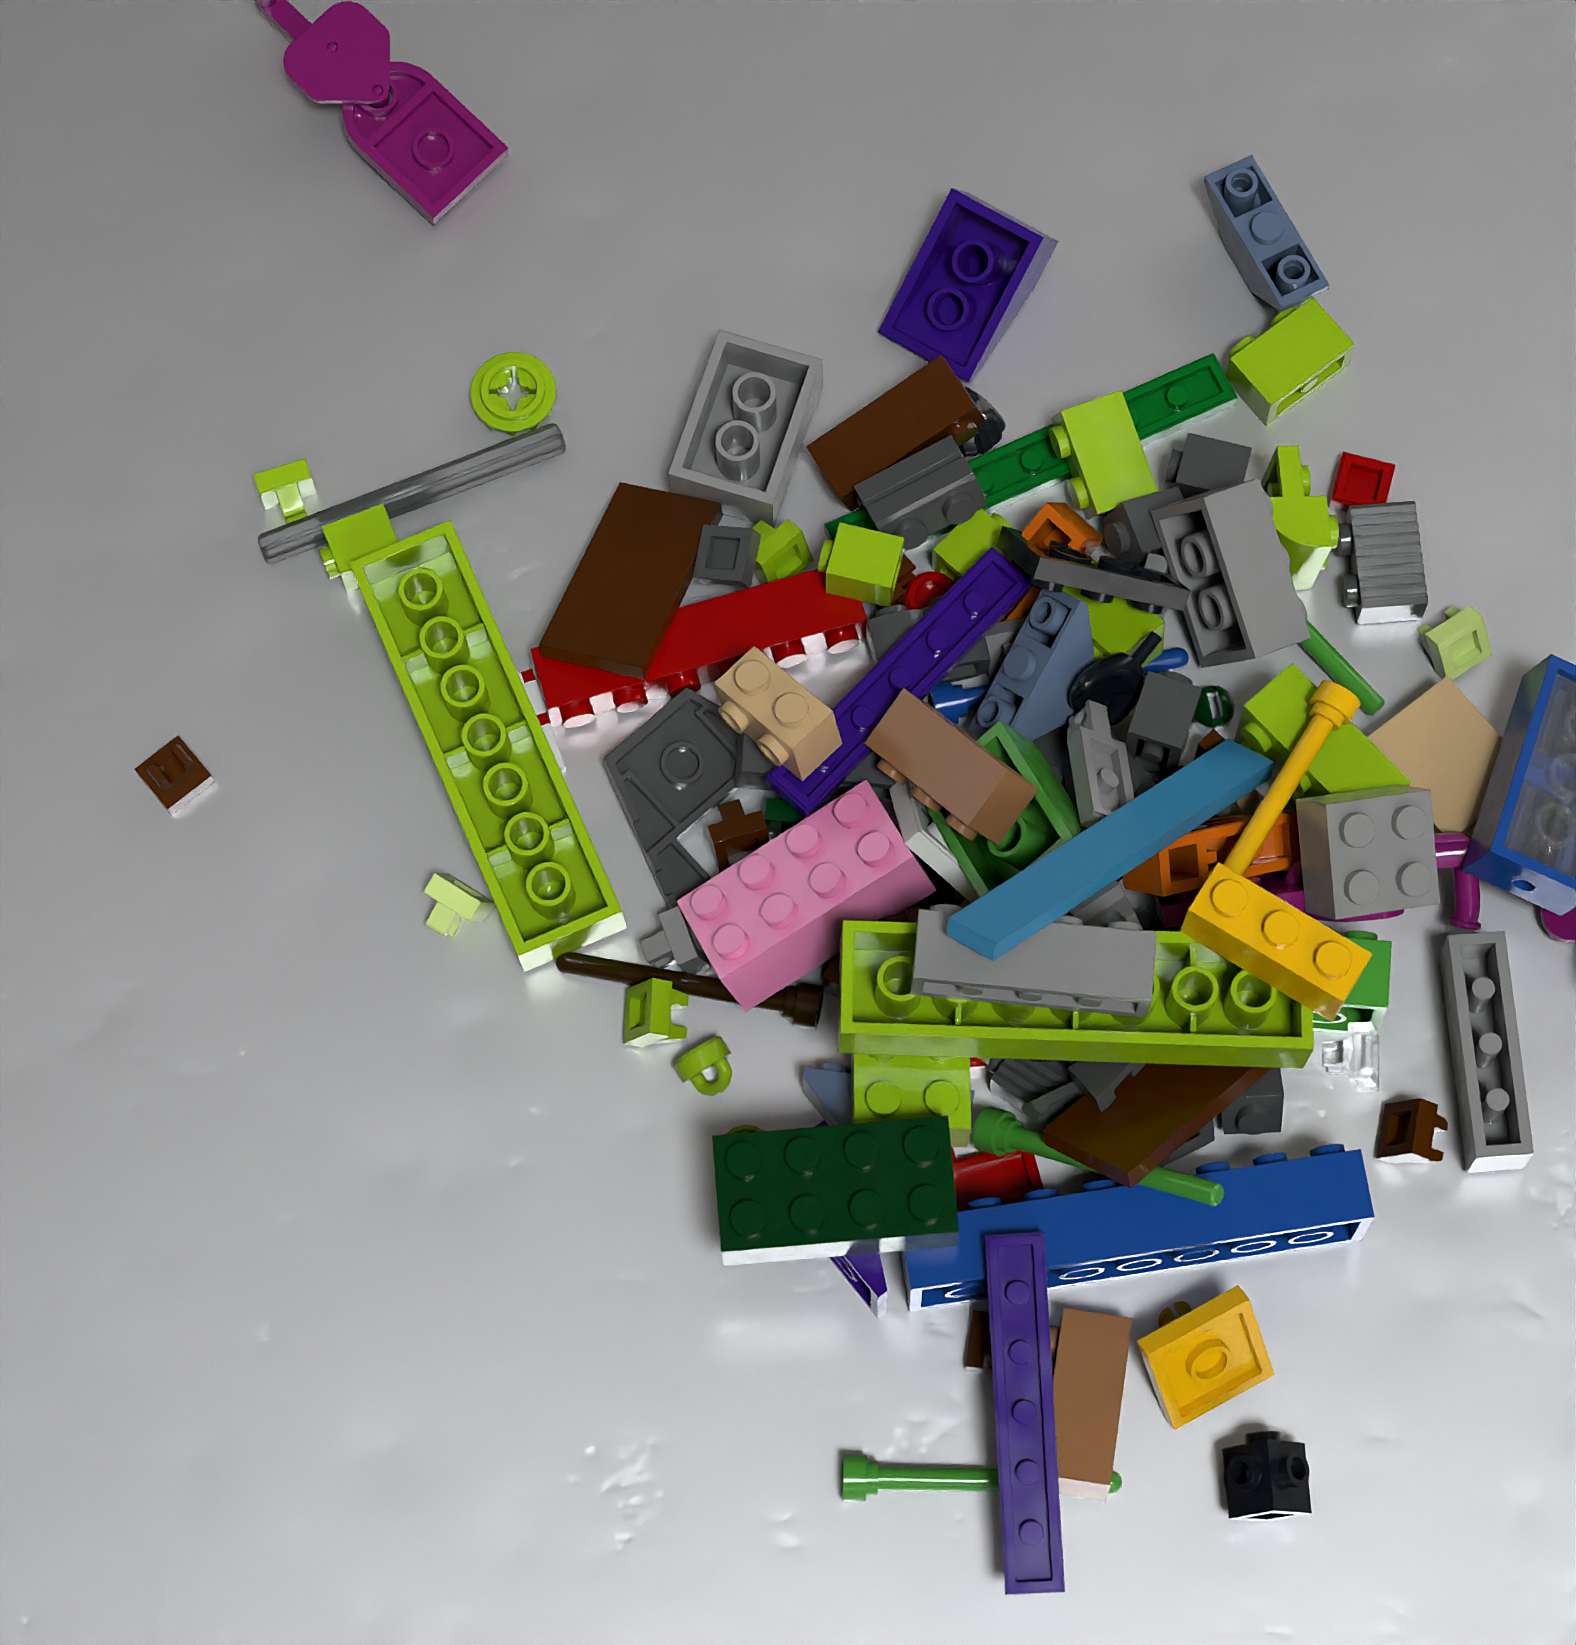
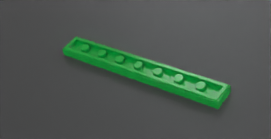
M1214 353L1123 392L1142 446L1233 407L1238 399ZM1053 424L967 461L987 502V506L982 508L986 513L996 512L1072 478L1066 458L1059 459L1053 450L1049 437V428L1054 427ZM861 508L824 524V531L828 539L835 541L839 522L875 530L865 510ZM952 524L927 537L924 543L952 531L958 524Z

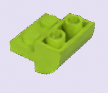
M1299 445L1277 446L1261 480V485L1272 502V519L1280 543L1285 547L1290 558L1289 571L1295 590H1311L1320 570L1326 569L1328 554L1331 548L1337 547L1339 537L1338 521L1335 515H1329L1326 495L1309 496L1311 490L1310 469L1308 465H1301Z

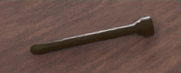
M566 952L556 959L558 970L564 974L631 986L651 978L672 981L673 989L689 996L740 1005L719 978L574 952ZM801 982L799 987L789 985L787 991L780 990L753 1008L783 1013V1019L793 1020V1026L816 1030L822 1010L824 986Z

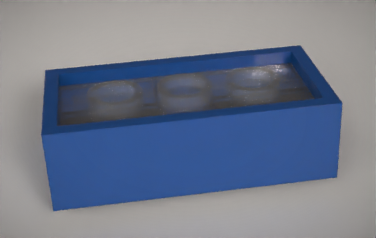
M1551 654L1522 676L1462 871L1560 916L1576 908V665Z

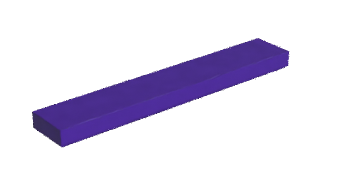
M991 547L832 709L843 744L804 781H801L784 765L776 766L766 776L765 783L804 818L810 816L873 752L864 742L903 688L923 700L1027 594L1032 587L1030 579L995 548Z
M1044 1232L985 1235L1005 1595L1065 1592Z

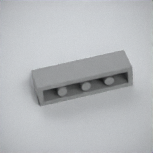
M938 904L932 906L930 910L919 909L915 931L911 995L1146 1017L1152 1002L1157 932L1142 931V926L1132 922H1111L1107 924V927L1083 925V921L1076 917L1061 916L992 961L946 935L949 917L962 910V907Z
M1505 931L1448 935L1439 952L1466 1173L1523 1169L1533 1156L1534 1150Z

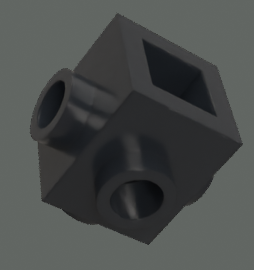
M1262 1431L1246 1434L1245 1444L1222 1448L1223 1481L1226 1489L1229 1519L1269 1522L1312 1513L1308 1481L1309 1465L1306 1460L1305 1443L1280 1441V1432Z

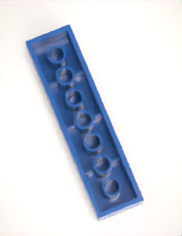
M1330 1144L1310 1150V1157L1288 1160L1286 1153H1272L1254 1158L1252 1160L1253 1166L1231 1169L1229 1162H1215L1199 1166L1195 1169L1196 1175L1192 1176L1217 1182L1223 1186L1224 1196L1217 1206L1207 1205L1138 1184L1131 1189L1126 1186L1116 1187L1115 1180L1090 1182L1081 1186L1082 1193L1059 1196L1057 1189L1036 1190L1025 1194L1024 1202L1001 1205L1000 1198H984L966 1204L967 1211L957 1212L959 1223L958 1246L899 1251L909 1311L988 1299L985 1235L1044 1232L1047 1290L1361 1241L1375 1217L1361 1149L1345 1151L1343 1144Z

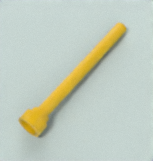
M1329 680L1321 681L1310 699V704L1313 707L1309 715L1312 717V720L1223 863L1224 866L1241 876L1244 875L1332 730L1338 731L1342 724L1348 725L1361 702L1357 696L1345 687Z

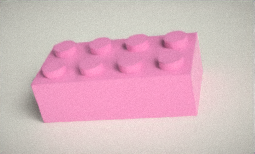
M866 779L676 902L719 979L743 1010L747 1012L840 952L843 920L878 921L884 917L898 915L904 912L907 907H912L937 891L914 852L904 844L900 829Z

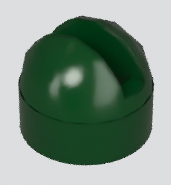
M1206 686L1202 688L1193 724L1201 731L1207 733L1213 728L1217 732L1226 729L1230 725L1235 711L1234 700L1230 693L1220 686ZM1208 697H1216L1221 717L1212 719Z

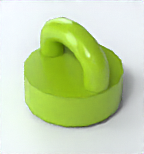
M715 1036L676 1060L673 1067L683 1083L690 1080L701 1094L715 1096L723 1093L731 1083L732 1068L726 1057L732 1053L722 1037L718 1038V1036ZM714 1066L718 1072V1078L713 1082H708L703 1072Z

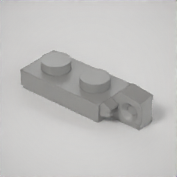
M1088 699L1085 705L1074 716L1072 715L1069 718V728L1067 730V744L1080 826L1086 828L1091 827L1135 799L1126 745L1111 737L1107 707Z

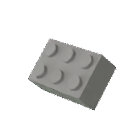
M719 329L668 473L670 492L721 503L722 513L752 523L763 520L774 528L823 387V359Z
M1260 478L1209 490L1150 511L1171 575L1191 590L1183 613L1201 668L1256 659L1311 638L1306 624L1307 611L1304 603L1297 596L1289 571L1290 558L1287 550L1280 543L1272 519V502L1268 494L1263 490Z

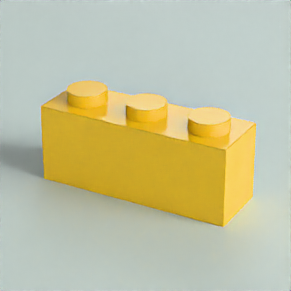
M1219 862L1189 907L1180 932L1332 1023L1373 955L1371 952Z

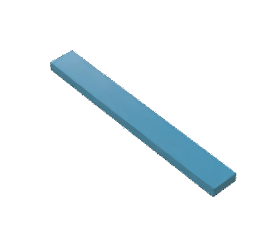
M1228 738L949 917L946 935L992 961L996 960L1269 780L1272 775L1274 761Z

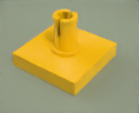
M1239 1285L1194 1310L1187 1302L1178 1301L1173 1303L1175 1310L1181 1317L1176 1318L1170 1308L1166 1307L1158 1317L1160 1328L1137 1340L1163 1415L1174 1430L1275 1375L1250 1300Z

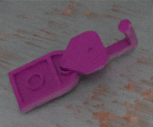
M255 0L257 8L292 41L285 50L283 65L287 77L313 102L343 104L344 130L354 150L433 225L508 156L509 148L430 73L410 63L390 62L389 31L364 6L351 1L336 3L311 24L287 0Z
M1462 832L1435 833L1437 869L1453 868L1455 907L1454 915L1449 916L1448 922L1459 928L1480 930L1481 923L1478 922L1480 912L1479 878L1462 871L1471 837ZM1301 858L1291 865L1289 871H1274L1246 878L1315 920L1357 922L1391 918L1404 913V909L1336 920L1306 913ZM1201 888L1164 897L1152 895L1153 906L1163 928L1180 927L1183 925L1187 911Z

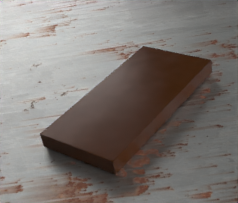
M620 482L539 643L542 657L645 679L693 579L703 524L719 525L723 516L721 503Z
M1146 1063L1135 1077L1127 1075L1114 1090L1116 1099L1104 1111L1100 1112L1086 1095L1082 1096L1042 1130L1045 1145L1131 1189L1272 1068Z

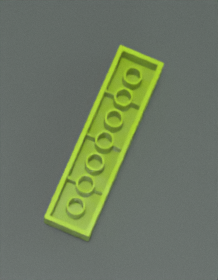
M448 520L348 562L524 972L552 961L561 954L575 951L626 929L627 925L623 911L452 521Z
M843 920L840 939L837 1053L1304 1069L1314 1050L1313 1011L1182 932L1149 931L1157 932L1152 1002L1146 1017L911 995L916 923Z

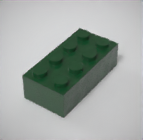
M948 1116L712 1136L723 1266L958 1246L959 1223Z

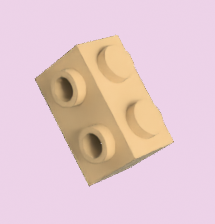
M755 646L714 682L721 703L718 712L723 720L737 733H746L757 743L759 749L772 763L777 766L784 765L801 781H804L843 744L833 711Z

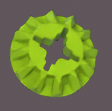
M507 352L490 358L477 370L471 383L470 397L476 416H479L491 431L498 429L514 436L518 431L535 430L538 424L547 416L551 417L557 391L550 369L541 360L527 353ZM513 377L517 378L521 392L529 394L519 398L515 411H511L506 397L499 396L509 392L510 385H513Z

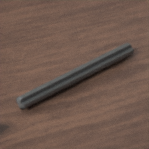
M548 424L264 532L258 536V544L268 564L277 563L326 544L327 542L322 530L324 525L382 503L389 519L395 518L563 454L566 451L564 437L557 424Z

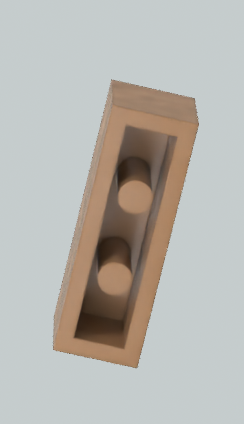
M903 688L864 742L882 757L876 765L881 771L901 785H904L908 779L916 785L910 794L936 813L942 807L947 809L950 814L945 822L971 841L979 833L999 845L1039 790L937 709Z
M1063 1307L1060 1325H1050L1051 1359L1054 1361L1052 1376L1059 1495L1106 1502L1111 1486L1133 1318Z

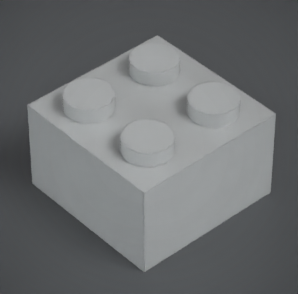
M1399 784L1296 799L1306 913L1336 920L1440 904L1430 789Z

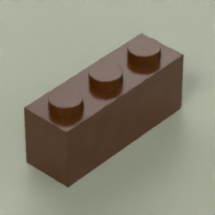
M940 355L806 446L839 499L853 511L858 507L864 509L854 489V485L950 435L957 446H961L977 434L978 426L985 422L986 419L943 355Z

